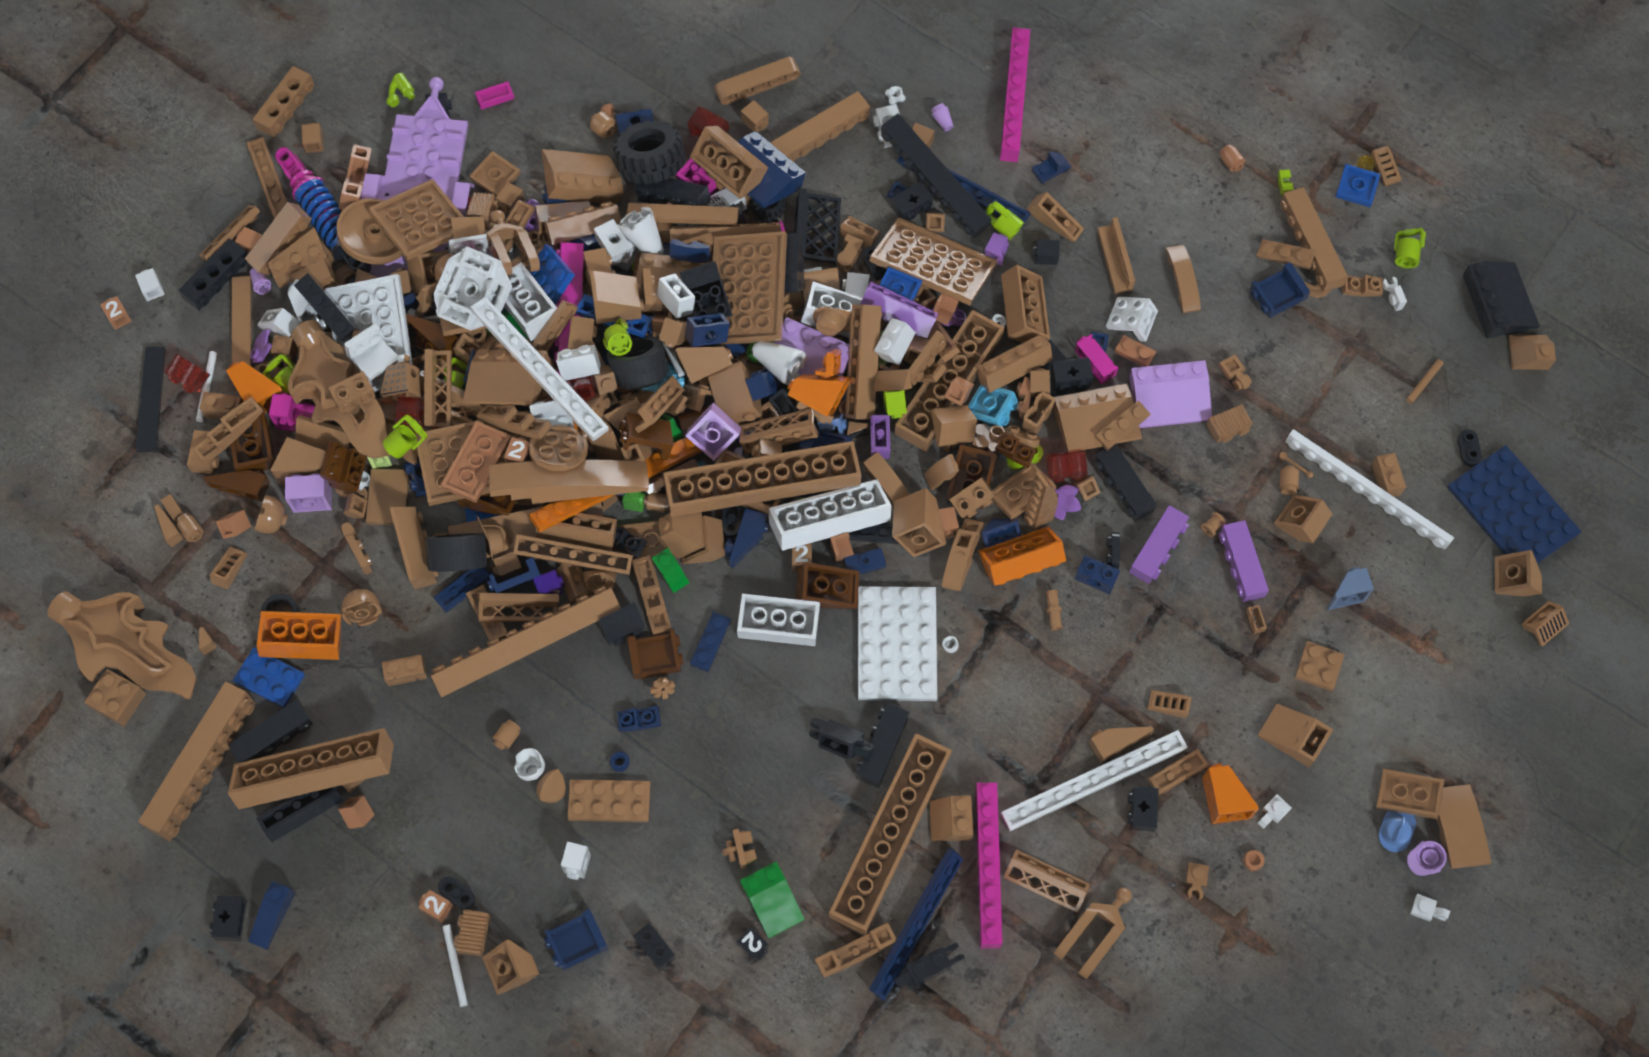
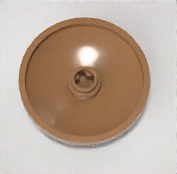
M374 198L358 200L349 204L339 215L336 227L339 244L348 255L358 261L376 265L386 264L402 256V253L369 213V207L385 200Z

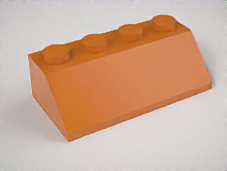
M1049 526L978 550L987 576L994 586L1003 585L1013 579H1021L1025 575L1038 573L1045 568L1055 567L1066 561L1062 540Z
M261 611L257 638L259 657L339 660L341 614Z

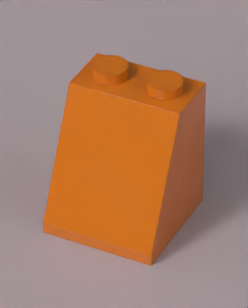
M243 361L233 363L226 370L243 401L252 397L261 408H264L265 413L270 411L273 394L280 395V393H283L279 385Z
M804 373L791 380L788 385L790 390L788 396L828 417L836 411L852 378L835 376L831 377V379H821L820 375Z
M1218 763L1208 768L1202 780L1211 823L1218 824L1251 819L1259 810L1258 805L1230 766H1223L1221 763Z

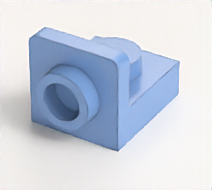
M843 414L834 415L831 424L827 422L823 424L818 421L819 430L825 429L830 431L836 429L837 426L841 435H845L848 430L847 419H844Z

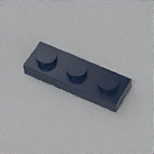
M715 612L712 613L690 662V666L709 673L731 623V618Z

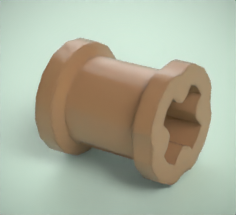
M1213 512L1211 518L1206 523H1202L1201 529L1207 536L1214 537L1216 535L1215 532L1221 526L1226 525V521L1219 513Z

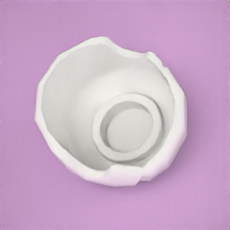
M533 748L523 749L516 755L514 769L522 780H536L544 772L545 761L538 750Z

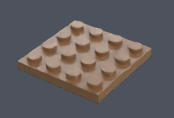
M433 179L368 208L370 215L407 261L452 240L453 235L450 234L452 231L451 218L464 217Z

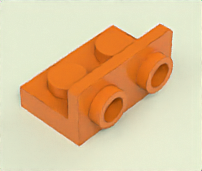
M833 349L827 352L823 358L824 367L817 369L815 375H820L821 379H831V377H835L836 374L840 373L842 349Z

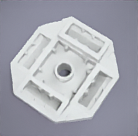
M468 246L449 258L434 292L437 316L470 331L483 327L484 325L471 312L470 307L484 297L501 313L512 288L502 262Z

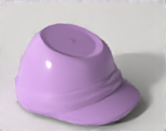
M1422 841L1407 857L1409 868L1414 874L1419 876L1440 872L1447 861L1445 849L1434 841Z

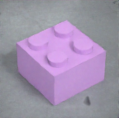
M712 403L688 428L685 436L714 461L739 436L741 427L717 405Z
M312 473L309 476L295 474L291 477H285V499L293 513L332 510V488L327 480L320 477V473Z

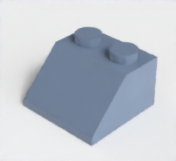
M1355 567L1348 570L1327 606L1328 610L1366 601L1374 590L1367 568L1360 569Z

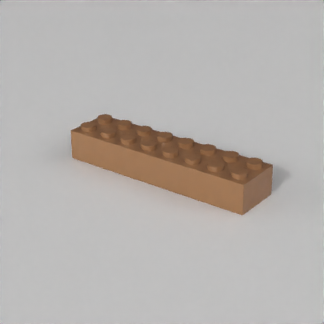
M972 310L952 340L960 352L946 362L942 358L939 359L937 364H944L947 369L937 382H924L906 408L907 414H903V417L896 423L894 434L927 453L936 439L931 409L958 406V404L945 398L952 380L959 376L973 383L978 376L977 366L987 362L1003 338L1005 327Z
M225 681L139 819L138 823L148 831L169 842L177 836L182 821L188 818L191 812L190 808L201 797L203 787L211 781L212 773L222 763V756L225 751L230 749L228 745L234 741L233 738L242 730L246 717L251 715L254 710L255 702L246 691Z
M382 728L234 764L228 795L239 810L389 774L394 744L386 730Z

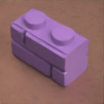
M872 415L870 417L871 456L878 452L884 459L890 458V416Z

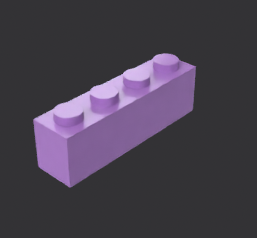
M870 282L860 303L882 306V320L889 322L893 318L906 322L916 332V336L925 338L928 337L939 314L873 282Z
M1169 505L1133 563L1129 573L1150 584L1152 579L1156 580L1161 572L1159 567L1161 564L1165 565L1171 556L1168 554L1170 549L1175 550L1180 541L1178 536L1180 533L1184 535L1189 527V524H1187L1189 516Z
M1246 521L1223 525L1219 533V539L1221 544L1224 543L1226 549L1225 558L1227 561H1230L1232 567L1230 572L1232 578L1236 579L1238 596H1241L1243 602L1265 597L1269 589Z

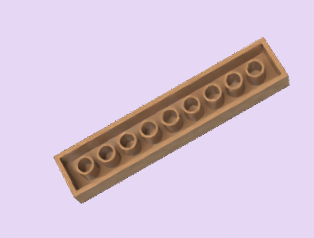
M854 441L663 473L671 517L858 486L861 483V471Z
M601 586L593 590L594 594L589 597L585 594L576 598V603L572 605L566 603L558 607L559 611L554 614L550 611L541 615L540 621L534 622L531 620L523 624V629L516 631V629L508 631L504 634L505 638L501 640L494 638L486 642L488 646L482 649L478 646L468 651L470 655L464 658L459 655L451 659V664L447 666L441 664L433 668V673L430 675L440 696L443 697L621 609L612 588Z
M915 734L829 912L830 919L866 935L951 757V749Z

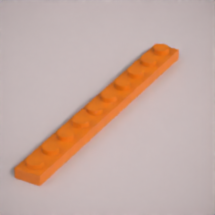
M685 437L673 443L668 460L661 459L659 451L654 452L643 461L647 462L648 478L703 451ZM614 495L555 501L530 513L529 519L540 533Z

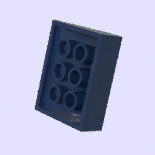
M755 131L738 141L740 145L768 167L761 182L747 194L762 208H766L802 188L806 172L758 132Z

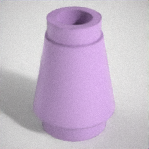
M939 104L931 110L933 118L945 132L954 127L947 106Z
M252 268L249 273L254 291L260 295L268 293L271 290V282L264 274L258 273Z

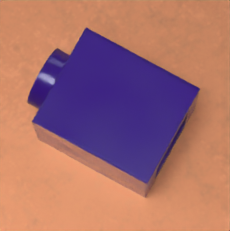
M555 570L533 579L538 594H563L562 586H565L561 575L557 576Z

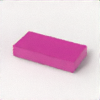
M508 81L475 92L481 110L515 99Z

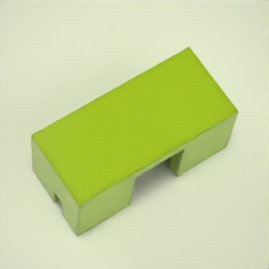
M1279 170L1277 178L1281 196L1286 192L1294 190L1293 183L1289 182L1291 177L1290 170Z

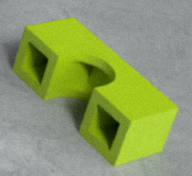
M904 390L882 391L884 409L888 416H891V418H901L903 414H907Z

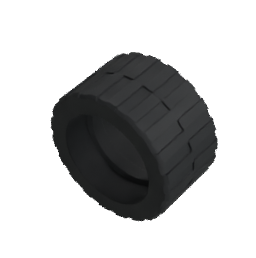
M631 337L632 347L627 354L622 356H616L609 350L607 351L609 367L614 372L617 387L632 390L649 387L662 381L669 372L663 343L657 337Z
M483 533L447 534L426 538L428 570L431 572L463 571L487 566L485 534Z

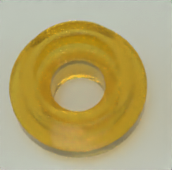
M1364 155L1357 160L1356 165L1358 168L1372 171L1375 167V162L1371 156Z

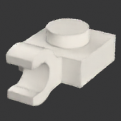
M1396 277L1391 279V285L1384 279L1382 287L1390 292V304L1393 305L1395 311L1402 310L1407 300L1401 286L1397 284Z
M1276 794L1262 809L1266 815L1258 824L1264 829L1272 820L1278 823L1292 807Z
M1417 894L1410 914L1429 922L1432 917L1446 921L1450 911L1436 907L1437 901Z

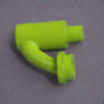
M396 74L389 86V96L386 100V103L391 107L397 106L400 102L398 95L395 94L396 88L400 90L404 97H408L409 100L415 98L414 89L404 74Z

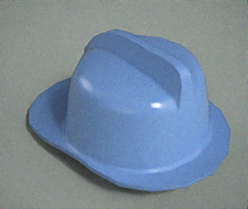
M1387 811L1379 830V840L1383 847L1392 852H1400L1406 849L1415 831V816Z

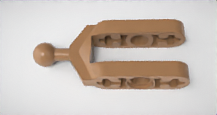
M501 210L493 211L491 213V221L497 224V226L487 232V240L493 257L502 262L507 276L512 275L513 269L502 240L515 238L528 271H539V258L527 231L521 226L504 223L505 214Z
M1127 888L1118 889L1116 900L1112 905L1091 903L1053 954L1062 960L1096 914L1113 928L1078 972L1087 979L1124 931L1125 926L1118 909L1122 904L1128 903L1131 900V891Z

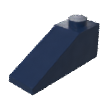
M745 509L729 560L731 568H734L763 539L765 532L768 533L770 528L768 514Z
M271 882L262 899L248 940L249 943L268 950L296 894L295 892L281 884Z

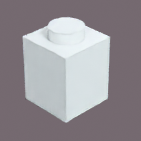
M153 268L143 270L135 275L147 301L165 295Z

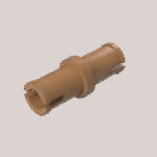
M1046 591L1048 605L1046 612L1049 614L1050 630L1063 629L1060 614L1062 607L1059 606L1058 591Z

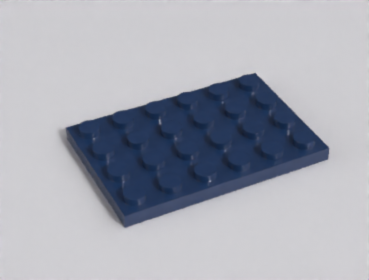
M1507 445L1447 486L1448 490L1504 555L1531 550L1538 564L1582 532Z

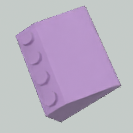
M786 317L783 323L782 341H775L774 343L796 348L806 353L805 365L803 369L800 367L797 373L800 375L804 373L815 374L817 369L824 367L823 358L827 352L833 349H842L841 372L835 376H844L848 368L850 344L831 336H825L815 329Z
M1206 361L1131 368L1129 383L1133 403L1135 404L1137 401H1140L1151 414L1149 418L1139 425L1140 428L1208 421L1212 417Z

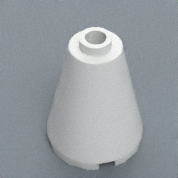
M642 207V211L638 213L634 210L620 221L621 226H619L621 232L642 253L662 255L664 249L651 208Z
M764 341L756 342L752 348L753 356L786 385H789L792 379H795L797 376L799 377L800 374L797 372L800 367L803 369L805 365L806 353L796 348Z

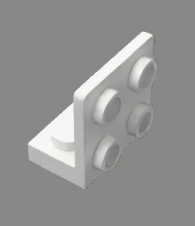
M487 233L449 240L452 253L457 254L468 246L484 254L491 255Z
M1117 297L1106 328L1109 330L1133 331L1139 341L1146 342L1158 310L1150 298Z
M373 324L344 343L347 357L361 372L364 371L369 380L384 372L388 366L398 362V355L382 340L380 328L376 324Z
M555 400L550 402L540 401L529 406L530 412L535 419L549 420L552 426L563 425L574 428L573 419Z

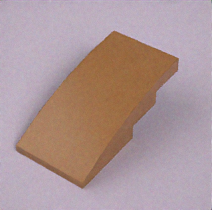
M1470 784L1443 787L1439 816L1436 821L1440 829L1439 837L1447 854L1451 869L1491 864L1483 823Z

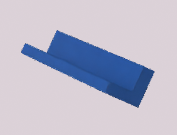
M584 294L575 314L585 318H592L596 321L593 297ZM641 314L642 319L625 320L628 324V333L644 338L646 333L651 335L653 331L652 317ZM608 322L602 324L611 326L614 325L616 322Z

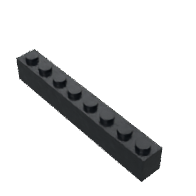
M899 113L881 126V136L884 141L890 142L894 152L904 158L906 166L916 172V177L920 181L926 183L929 192L940 199L939 203L941 206L951 212V216L956 222L959 221L967 235L975 238L990 226L992 219Z

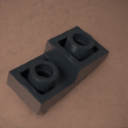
M616 526L613 547L638 559L647 545V541L630 534L624 528Z

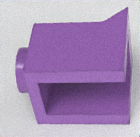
M994 232L984 251L986 252L985 255L996 259L997 264L1002 266L1003 257L1009 246L1008 238L1003 234Z

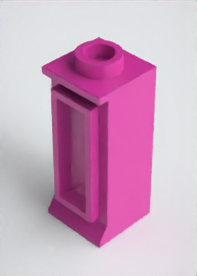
M1092 334L1087 337L1083 336L1076 342L1075 353L1080 359L1090 358L1092 373L1102 385L1116 376L1119 367L1114 365L1096 340L1092 339Z

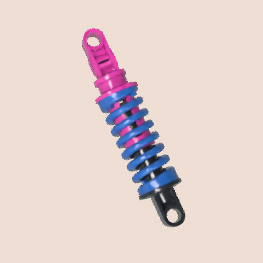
M282 147L278 149L275 158L284 170L285 175L290 179L294 200L312 218V225L316 227L317 232L326 242L327 247L331 249L334 259L337 261L345 260L348 266L355 272H357V269L369 273L371 264L354 259L339 244L336 227L339 215L343 210L339 209V205L334 201V197L329 194L327 187H324L323 179L315 177L310 170H307L298 156L288 148Z

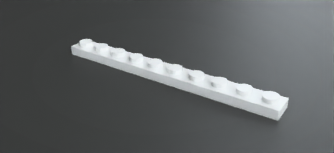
M486 297L470 307L471 312L592 441H595L608 431V426Z
M1294 429L1289 434L1285 442L1290 448L1298 450L1304 454L1306 459L1314 461L1324 471L1332 473L1339 481L1350 485L1355 492L1363 494L1370 502L1384 508L1386 513L1394 515L1404 525L1415 529L1420 536L1427 537L1435 546L1445 550L1454 539L1453 536Z
M1179 730L1004 810L1001 812V816L1010 832L1187 750L1188 747Z

